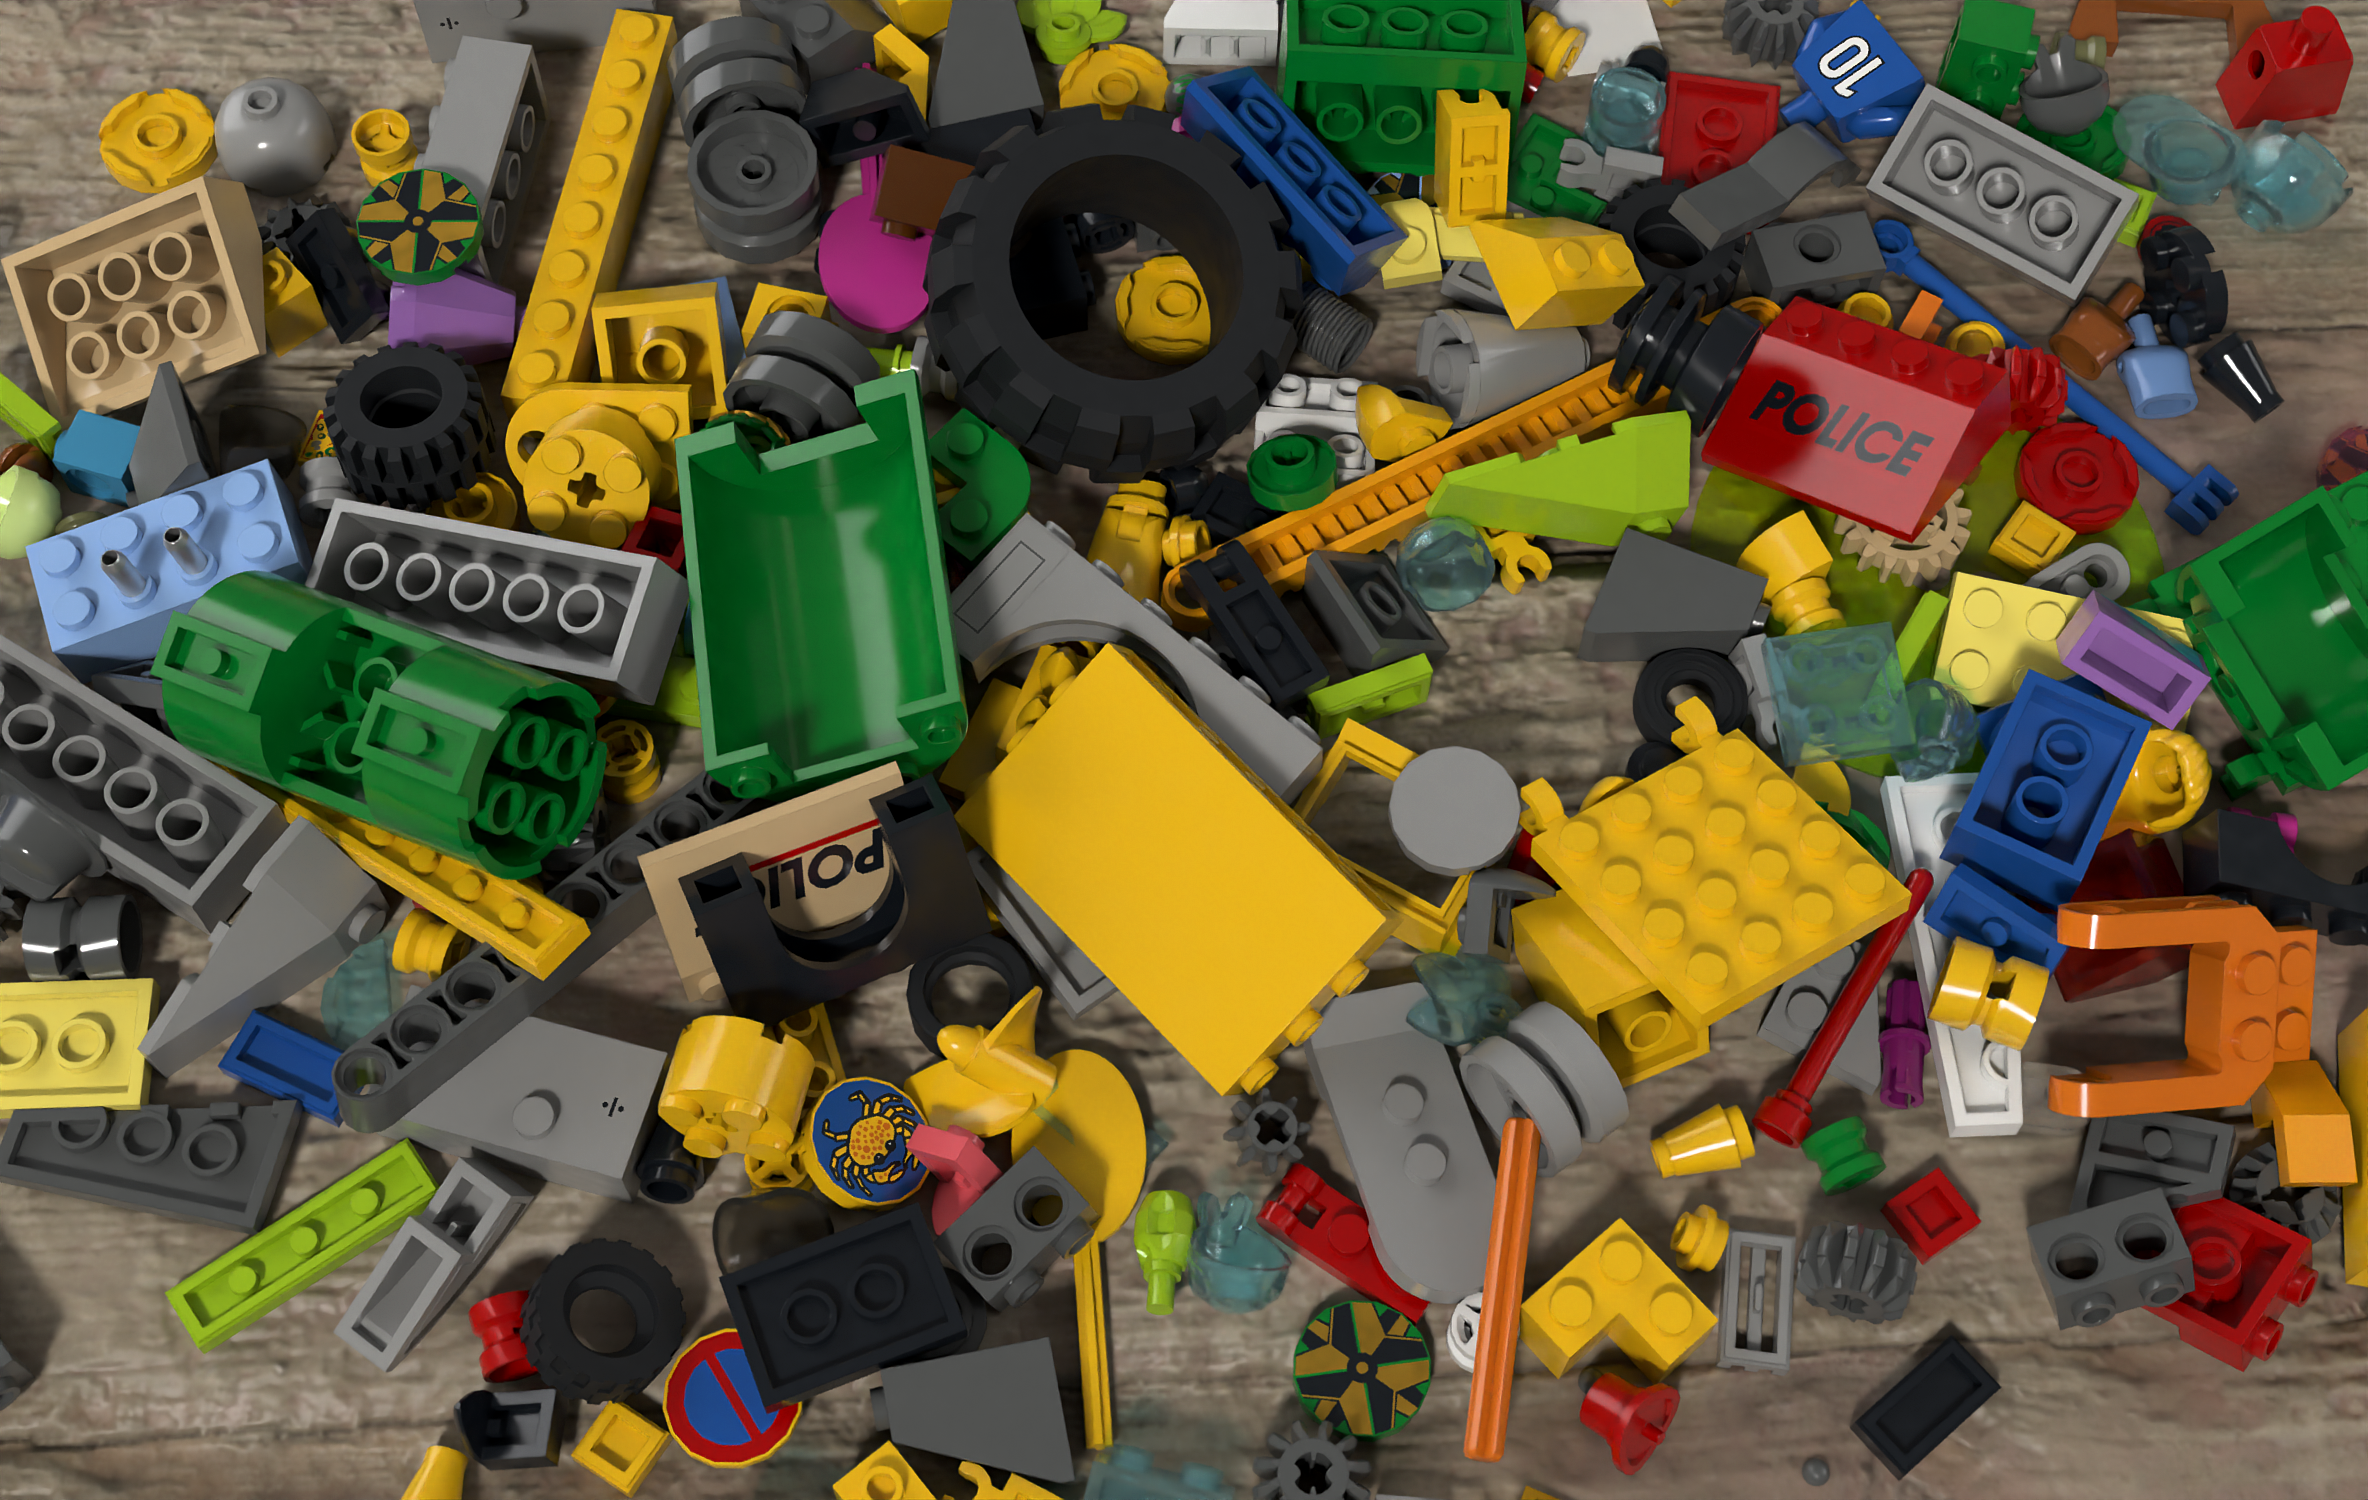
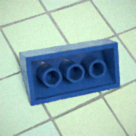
M1250 66L1193 79L1185 91L1180 125L1196 142H1200L1206 130H1208L1240 154L1243 160L1236 174L1250 189L1265 182L1290 226L1281 242L1291 248H1295L1311 266L1313 277L1320 285L1334 291L1338 296L1364 287L1408 238L1401 228Z

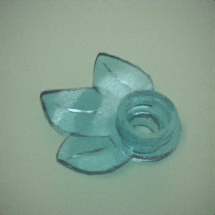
M1442 952L1418 955L1412 961L1414 971L1430 995V998L1415 1006L1407 1014L1405 1020L1409 1025L1422 1034L1450 1046L1470 1043L1475 1047L1489 1036H1500L1507 1039L1506 1029L1509 1021L1523 1012V1009L1511 998V982L1499 965L1496 963H1484L1470 956L1465 963H1462L1456 957Z

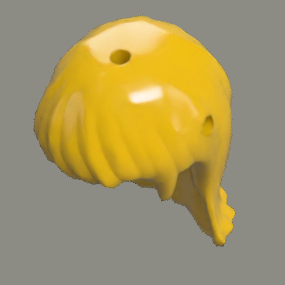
M2151 725L2099 843L2106 839L2161 834L2177 829L2189 822L2203 804L2210 787L2212 768L2207 756V749L2190 734H2185L2176 729L2170 730L2164 725Z

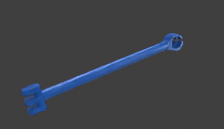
M1895 220L1876 222L1872 231L1887 268L1885 273L1893 271L1899 277L1905 274L1924 291L1943 299L1942 305L1964 323L1980 321L1992 325L2002 335L2005 349H2013L2016 344L2020 349L2029 350L2033 348L1919 255L1921 250L1914 245L1913 235L1908 227ZM1881 249L1888 250L1890 253L1884 252ZM2065 374V380L2068 381V400L2065 401V406L2086 423L2099 427L2097 432L2108 439H2111L2113 435L2125 444L2135 462L2176 495L2164 512L2189 533L2200 535L2209 526V520H2215L2224 511V506H2229L2239 496L2237 487L2210 464L2193 478Z

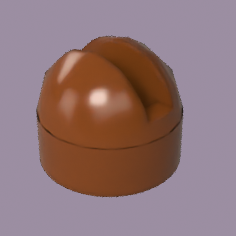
M27 442L14 443L5 448L1 453L0 476L13 465H17L34 471L50 483L52 482L53 467L45 453L38 447Z

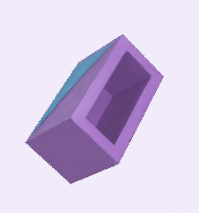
M2095 590L2091 591L2056 640L2061 664L2170 730L2175 728L2212 679L2201 654Z

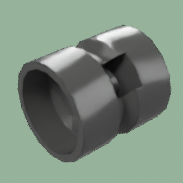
M132 894L89 896L83 906L75 897L52 898L45 902L31 899L23 918L22 951L25 968L33 982L77 981L83 972L91 980L135 979L142 960L143 927L140 910Z

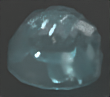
M1926 677L1909 683L1895 699L1888 719V745L1891 757L1896 764L1895 767L1905 782L1914 783L1942 777L1955 766L1966 764L1972 758L1973 749L1978 738L1980 718L1969 700L1955 686Z
M1203 1191L1198 1197L1197 1204L1199 1228L1193 1231L1186 1258L1188 1263L1187 1281L1192 1294L1205 1301L1215 1310L1225 1314L1242 1315L1262 1310L1279 1298L1288 1281L1292 1262L1279 1246L1246 1226L1253 1202L1245 1194L1238 1192L1231 1196L1223 1212H1221L1218 1198L1212 1193Z

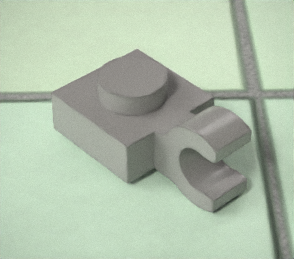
M1564 139L1559 159L1571 161L1577 165L1561 163L1556 183L1566 188L1584 187L1593 189L1594 197L1609 203L1615 196L1623 198L1624 190L1634 184L1641 189H1645L1647 180L1661 179L1664 157L1609 146L1606 147L1604 156L1601 157L1595 153L1588 143L1582 140Z
M1765 633L1741 639L1727 657V660L1744 682L1748 696L1747 716L1753 714L1756 725L1755 737L1758 745L1765 752L1772 750L1777 744L1776 735L1773 732L1774 723L1786 725L1791 731L1794 743L1802 742L1808 736L1809 726L1806 717L1799 709L1786 704L1781 699V696L1786 692L1784 687L1787 684V672L1780 653L1777 650L1771 651Z

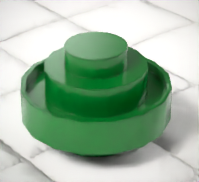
M1296 433L1268 440L1252 452L1246 464L1250 493L1258 503L1272 510L1291 512L1313 507L1329 497L1334 492L1339 481L1335 451L1326 441L1313 435Z

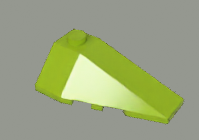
M1686 410L1631 417L1612 423L1611 430L1613 435L1581 444L1577 434L1558 439L1556 447L1547 450L1534 459L1525 461L1522 454L1515 452L1445 473L1424 508L1428 518L1610 547L1620 545L1626 528L1664 541L1671 535L1672 528L1689 507L1690 417Z

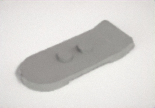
M1412 982L1349 994L1343 998H1332L1319 1012L1324 1018L1323 1023L1303 1045L1319 1095L1327 1102L1369 1218L1368 1232L1376 1255L1389 1277L1408 1293L1434 1303H1460L1469 1295L1483 1292L1496 1179L1437 1028L1430 993L1423 983Z

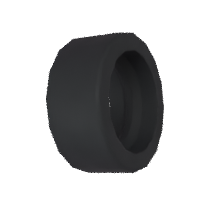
M985 933L969 940L962 946L950 948L917 962L910 970L906 996L914 1032L930 1052L945 1060L947 1058L943 1055L937 1043V1035L945 1025L934 1014L931 1003L933 987L940 977L951 969L966 965L985 966L998 972L1007 982L1010 993L1009 1006L1002 1019L1033 989L1026 961L1010 943L991 933ZM999 1020L997 1023H995L993 1026L987 1029L992 1031L1001 1020Z

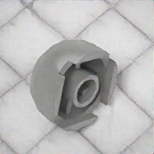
M265 77L254 79L235 88L222 102L213 126L218 157L225 172L232 181L243 182L250 188L260 189L262 196L280 197L296 194L318 183L326 174L323 166L329 161L331 153L335 159L338 150L335 129L323 105L313 92L284 78Z

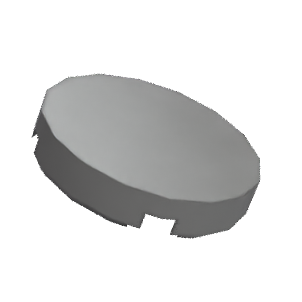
M1451 746L1429 750L1407 764L1394 782L1388 814L1393 834L1398 840L1399 847L1408 859L1428 872L1456 877L1469 875L1471 871L1480 870L1484 866L1488 868L1503 857L1515 840L1521 806L1516 784L1500 763L1481 751Z

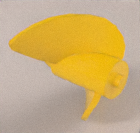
M1036 985L1006 1014L992 1031L981 1025H977L974 1028L964 1025H948L939 1031L937 1043L947 1060L936 1063L907 1078L903 1088L905 1094L913 1099L927 1119L929 1126L947 1131L950 1125H956L967 1129L979 1138H989L1019 1125L1033 1110L1043 1104L1053 1090L1057 1069L1055 1064L1035 1054V1022L1042 996V988Z

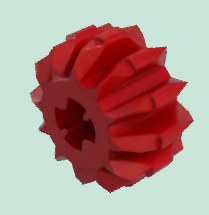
M2017 344L2013 349L2004 350L1999 347H1993L1990 354L1973 356L1975 359L2009 370L2012 424L2006 431H2009L2012 436L2017 431L2024 430L2035 433L2038 431L2039 426L2049 427L2057 423L2058 415L2064 412L2065 401L2068 400V381L2065 380V369L2061 367L2060 357L2053 354H2044L2040 347L2029 350L2020 349Z

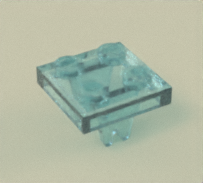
M1891 622L1764 639L1761 644V651L1785 767L1909 751L1916 745Z

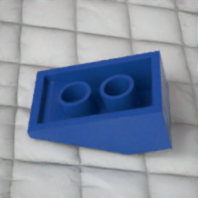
M2029 669L1939 858L1956 866L1963 863L1989 881H1993L1999 886L2058 912V906L2069 903L2082 882L2152 722Z

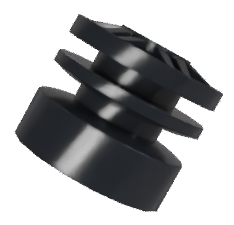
M1670 274L1659 285L1655 293L1641 304L1625 330L1616 351L1617 356L1608 380V388L1622 395L1632 385L1639 373L1642 374L1643 377L1635 394L1634 402L1643 407L1657 394L1662 386L1671 390L1664 413L1686 410L1691 420V434L1699 438L1712 423L1737 382L1758 342L1764 323L1729 304L1718 312L1709 325L1699 321L1705 307L1707 292L1700 288L1696 289L1687 299L1681 310L1676 307L1684 291L1685 280Z

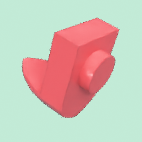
M919 1123L905 1146L939 1179L931 1210L932 1223L937 1236H940L1004 1175L982 1152L985 1143L974 1133L960 1126L950 1125L947 1131Z

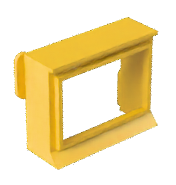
M1347 717L1335 744L1322 757V769L1304 788L1302 796L1293 810L1310 825L1346 770L1351 759L1395 782L1407 764L1420 755ZM1339 855L1404 920L1391 934L1392 936L1431 956L1439 964H1448L1454 960L1463 945L1458 938V915L1462 906L1467 905L1469 881L1476 870L1471 871L1469 875L1460 876L1442 907L1438 908Z

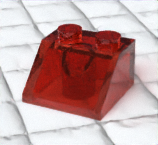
M2128 828L2098 844L2082 882L2069 903L2183 897L2184 888L2164 839ZM2023 897L2025 904L2039 913L2058 914V912ZM2193 944L2118 949H2090L2071 946L2053 974L2064 1002L2075 1003L2157 983L2189 967L2190 950Z

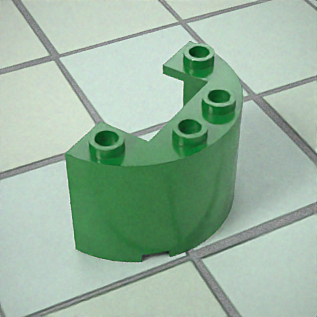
M2323 485L2184 567L2178 579L2177 595L2178 599L2183 603L2190 600L2193 615L2183 620L2187 636L2193 646V650L2203 656L2212 678L2210 683L2235 721L2264 754L2271 750H2278L2290 761L2284 765L2285 773L2312 789L2329 791L2368 768V606L2359 593L2362 587L2358 575L2346 561L2338 559L2334 553L2357 542V539L2350 530L2352 526L2350 514L2337 497L2327 493Z

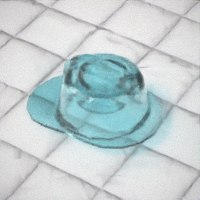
M2156 94L2137 97L2123 105L2114 118L2113 136L2118 148L2131 161L2147 171L2152 189L2167 202L2177 205L2202 203L2206 206H2211L2218 200L2222 187L2238 179L2247 167L2248 150L2240 137L2229 129L2217 124L2191 105L2174 97Z

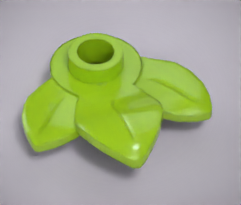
M1019 0L1016 6L1022 29L1035 35L1036 45L1041 49L1043 58L1059 65H1067L1092 43L1116 39L1122 34L1127 24V15L1112 10H1101V0Z

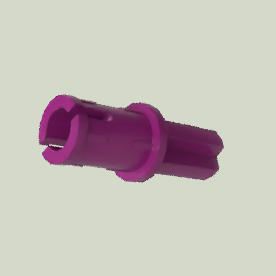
M1899 978L1894 980L1892 986L1887 990L1885 1031L1878 1035L1880 1051L1883 1053L1882 1082L1879 1099L1886 1106L1896 1109H1908V1094H1911L1910 1104L1914 1108L1923 1104L1924 1056L1930 1052L1931 1043L1929 1036L1925 1034V1013L1918 981Z

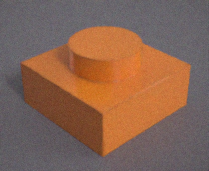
M1921 290L1898 332L1936 344L1943 326L1934 323L1943 299Z

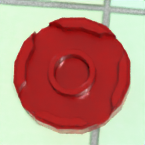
M2059 422L2040 429L2022 449L2013 472L2016 494L2021 502L2023 500L2027 501L2077 532L2075 535H2094L2111 529L2128 513L2140 485L2137 463L2125 444L2113 435L2111 439H2108L2106 436L2097 433L2099 427L2084 422Z

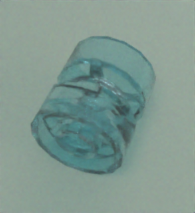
M1615 68L1600 75L1592 87L1588 112L1582 132L1583 141L1588 143L1595 153L1601 157L1604 156L1607 146L1625 150L1631 149L1653 155L1666 106L1667 96L1663 85L1653 75L1638 68Z

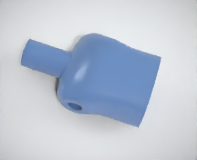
M2149 314L2133 316L2128 321V326L2135 333L2136 339L2133 342L2135 348L2125 350L2119 355L2117 359V374L2129 393L2135 415L2143 419H2162L2177 417L2191 412L2197 406L2198 397L2191 379L2187 352L2181 347L2160 345Z

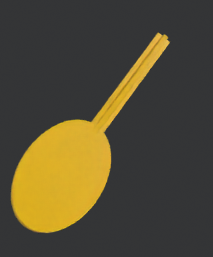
M1067 1050L1047 1059V1061L1055 1064L1057 1069L1053 1090L1040 1107L1033 1110L1022 1123L1012 1128L1011 1152L1014 1165L1035 1146L1100 1216L1091 1226L1095 1231L1093 1237L1073 1256L1085 1445L1086 1449L1095 1448L1096 1450H1103L1105 1447H1113L1114 1443L1099 1243L1112 1237L1120 1230L1138 1202L1146 1172L1147 1142L1139 1104L1121 1072L1107 1059L1096 1053L1086 1050ZM1048 1195L1041 1198L1035 1204L1032 1216L1040 1226L1049 1225L1058 1219L1063 1208L1062 1197Z

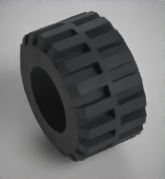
M1660 179L1647 180L1645 189H1641L1634 184L1624 190L1623 198L1615 196L1608 203L1606 213L1601 215L1598 227L1622 234L1646 285L1613 314L1612 324L1622 331L1629 325L1641 304L1655 293L1659 285L1670 274L1685 280V288L1676 307L1677 309L1681 310L1687 299L1698 288L1707 292L1701 318L1730 304L1745 257L1743 255L1746 247L1745 235L1710 251L1668 212L1678 195L1691 189L1684 187V180L1672 179L1671 185H1662ZM1652 252L1670 254L1684 261L1689 267H1662L1649 261L1643 254Z
M404 342L401 348L391 349L390 345L377 348L378 354L371 357L364 354L353 361L355 367L352 370L343 369L336 376L335 381L338 387L328 388L325 396L327 408L323 409L327 431L344 477L348 479L350 487L357 494L365 493L367 501L379 506L388 501L391 508L405 510L408 504H416L418 510L432 507V501L443 499L446 503L457 498L456 490L460 487L467 490L471 489L478 482L476 473L487 472L492 463L490 454L496 451L497 442L484 392L473 366L466 365L464 357L455 351L445 354L443 346L432 343L425 348H419L417 342Z

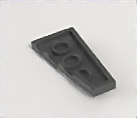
M298 1100L273 1101V1105L242 1106L239 1102L210 1103L209 1108L172 1109L169 1104L141 1105V1110L106 1111L104 1107L17 1109L12 1113L0 1144V1183L256 1235L262 1231L304 1108Z

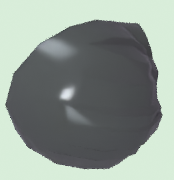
M2067 32L2059 39L2057 53L2049 54L2044 45L2039 43L2034 61L2036 70L2025 78L2019 90L2021 108L2027 120L2038 131L2055 137H2070L2086 131L2101 118L2110 98L2108 73L2101 67L2075 60L2076 39Z

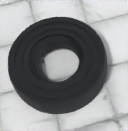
M1695 648L1672 650L1655 658L1640 675L1633 694L1632 707L1637 728L1648 743L1659 741L1679 749L1671 741L1673 731L1684 726V724L1676 719L1668 710L1666 695L1673 688L1680 685H1694L1709 694L1714 705L1713 717L1716 721L1718 732L1722 736L1737 728L1741 731L1748 710L1747 691L1742 678L1734 667L1718 655Z

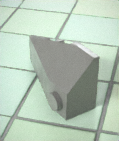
M298 815L259 860L242 886L251 891L252 894L232 924L219 921L207 939L213 945L209 952L208 963L200 974H189L180 981L137 1048L153 1069L167 1079L241 1030L253 1009L265 1014L348 959L360 944L370 942L381 930L386 913L390 907L377 883L310 821L301 815Z

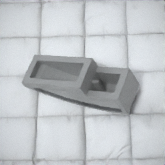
M459 1157L423 1214L408 1216L333 1333L382 1371L392 1372L422 1341L476 1278L510 1233L534 1196L484 1158Z

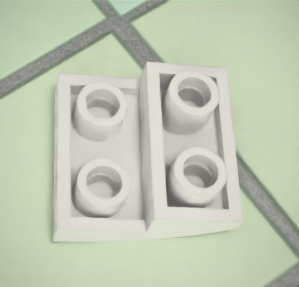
M1284 374L1281 381L1256 413L1254 451L1264 442L1278 436L1296 433L1313 435L1326 441L1335 451L1339 481L1334 491L1374 473L1375 459L1372 458L1362 442L1356 426L1355 403L1359 386L1368 384L1378 385V382L1359 381L1354 378L1328 379Z

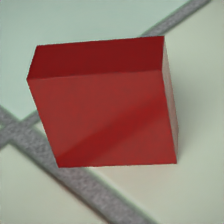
M1939 1167L1886 1202L1880 1210L1903 1241L1908 1244V1247L1922 1265L1970 1234L1982 1222Z

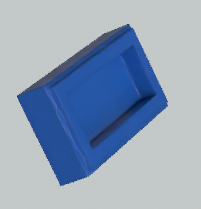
M253 1009L218 1065L222 1073L278 1100H298L304 1108V1112L338 1128L343 1122L332 1083L331 1072L335 1061L345 1051ZM365 1085L358 1088L354 1094H360Z

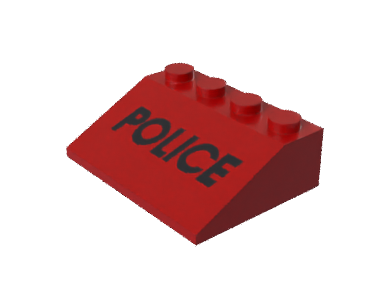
M1796 296L1763 332L1701 452L1702 461L1912 544L2012 424L2009 370Z

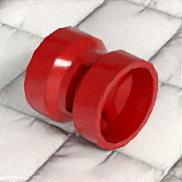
M516 1290L488 1297L476 1303L468 1312L473 1334L482 1339L484 1351L479 1357L483 1379L486 1382L507 1383L540 1373L535 1366L531 1367L525 1356L528 1352L525 1343H521L519 1333L523 1326V1318H520L522 1305L530 1296L528 1295L529 1290Z

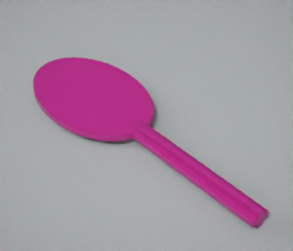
M862 63V68H867L877 73V68H870V63ZM882 153L860 159L862 195L845 201L829 217L820 239L818 266L824 291L833 307L844 319L862 330L887 334L898 332L911 326L919 320L929 307V297L922 285L929 248L933 238L932 236L917 233L915 242L893 238L881 233V223L869 221L883 161Z

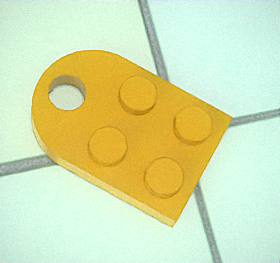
M555 383L544 386L530 394L511 418L505 439L506 456L513 474L523 486L524 472L532 456L523 445V435L530 431L546 433L559 419L561 420L568 415L576 413L577 410L587 407H607L629 415L645 429V435L655 451L657 449L662 463L661 483L651 506L662 509L681 510L674 439L694 433L692 384ZM587 473L589 476V480L596 483L597 476L592 473Z

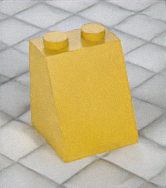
M1563 889L1556 891V897L1534 899L1511 909L1516 957L1539 1002L1546 1001L1562 1009L1584 1029L1614 1069L1622 1088L1710 1052L1709 1026L1698 1032Z

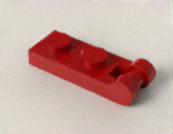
M1293 1163L1281 1180L1284 1189L1275 1202L1268 1200L1255 1217L1256 1222L1267 1233L1368 1300L1379 1302L1401 1312L1416 1327L1432 1302L1420 1299L1402 1289L1383 1269L1368 1232L1370 1221L1366 1210L1327 1185L1310 1168L1300 1163ZM1306 1204L1323 1214L1313 1229L1301 1223L1297 1218Z

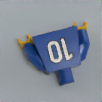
M1854 0L1847 10L1818 17L1810 22L1792 65L1797 85L1802 94L1779 110V114L1787 128L1793 124L1805 121L1815 127L1824 121L1842 143L1850 142L1856 138L1864 140L1896 136L1925 88L1923 75L1880 24L1881 16H1874L1862 0Z

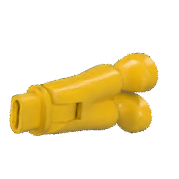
M1142 479L1140 483L1119 484L1117 493L1111 495L1106 502L1105 510L1097 526L1086 560L1092 564L1095 559H1099L1110 566L1123 580L1124 586L1122 589L1138 602H1141L1143 598H1148L1160 606V576L1163 560L1162 536L1169 519V511L1164 505L1167 488L1159 482ZM1065 641L1048 644L1059 649L1070 647L1075 654L1091 660L1100 652L1101 643L1088 641ZM1139 657L1155 674L1157 673L1158 668Z

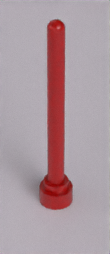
M1917 868L1910 872L1903 884L1912 893L1908 911L1877 929L1785 1089H1777L1773 1097H1764L1751 1122L1768 1138L1786 1147L1794 1149L1800 1147L1812 1126V1121L1809 1118L1813 1110L1809 1104L1811 1098L1934 885V877L1929 870Z

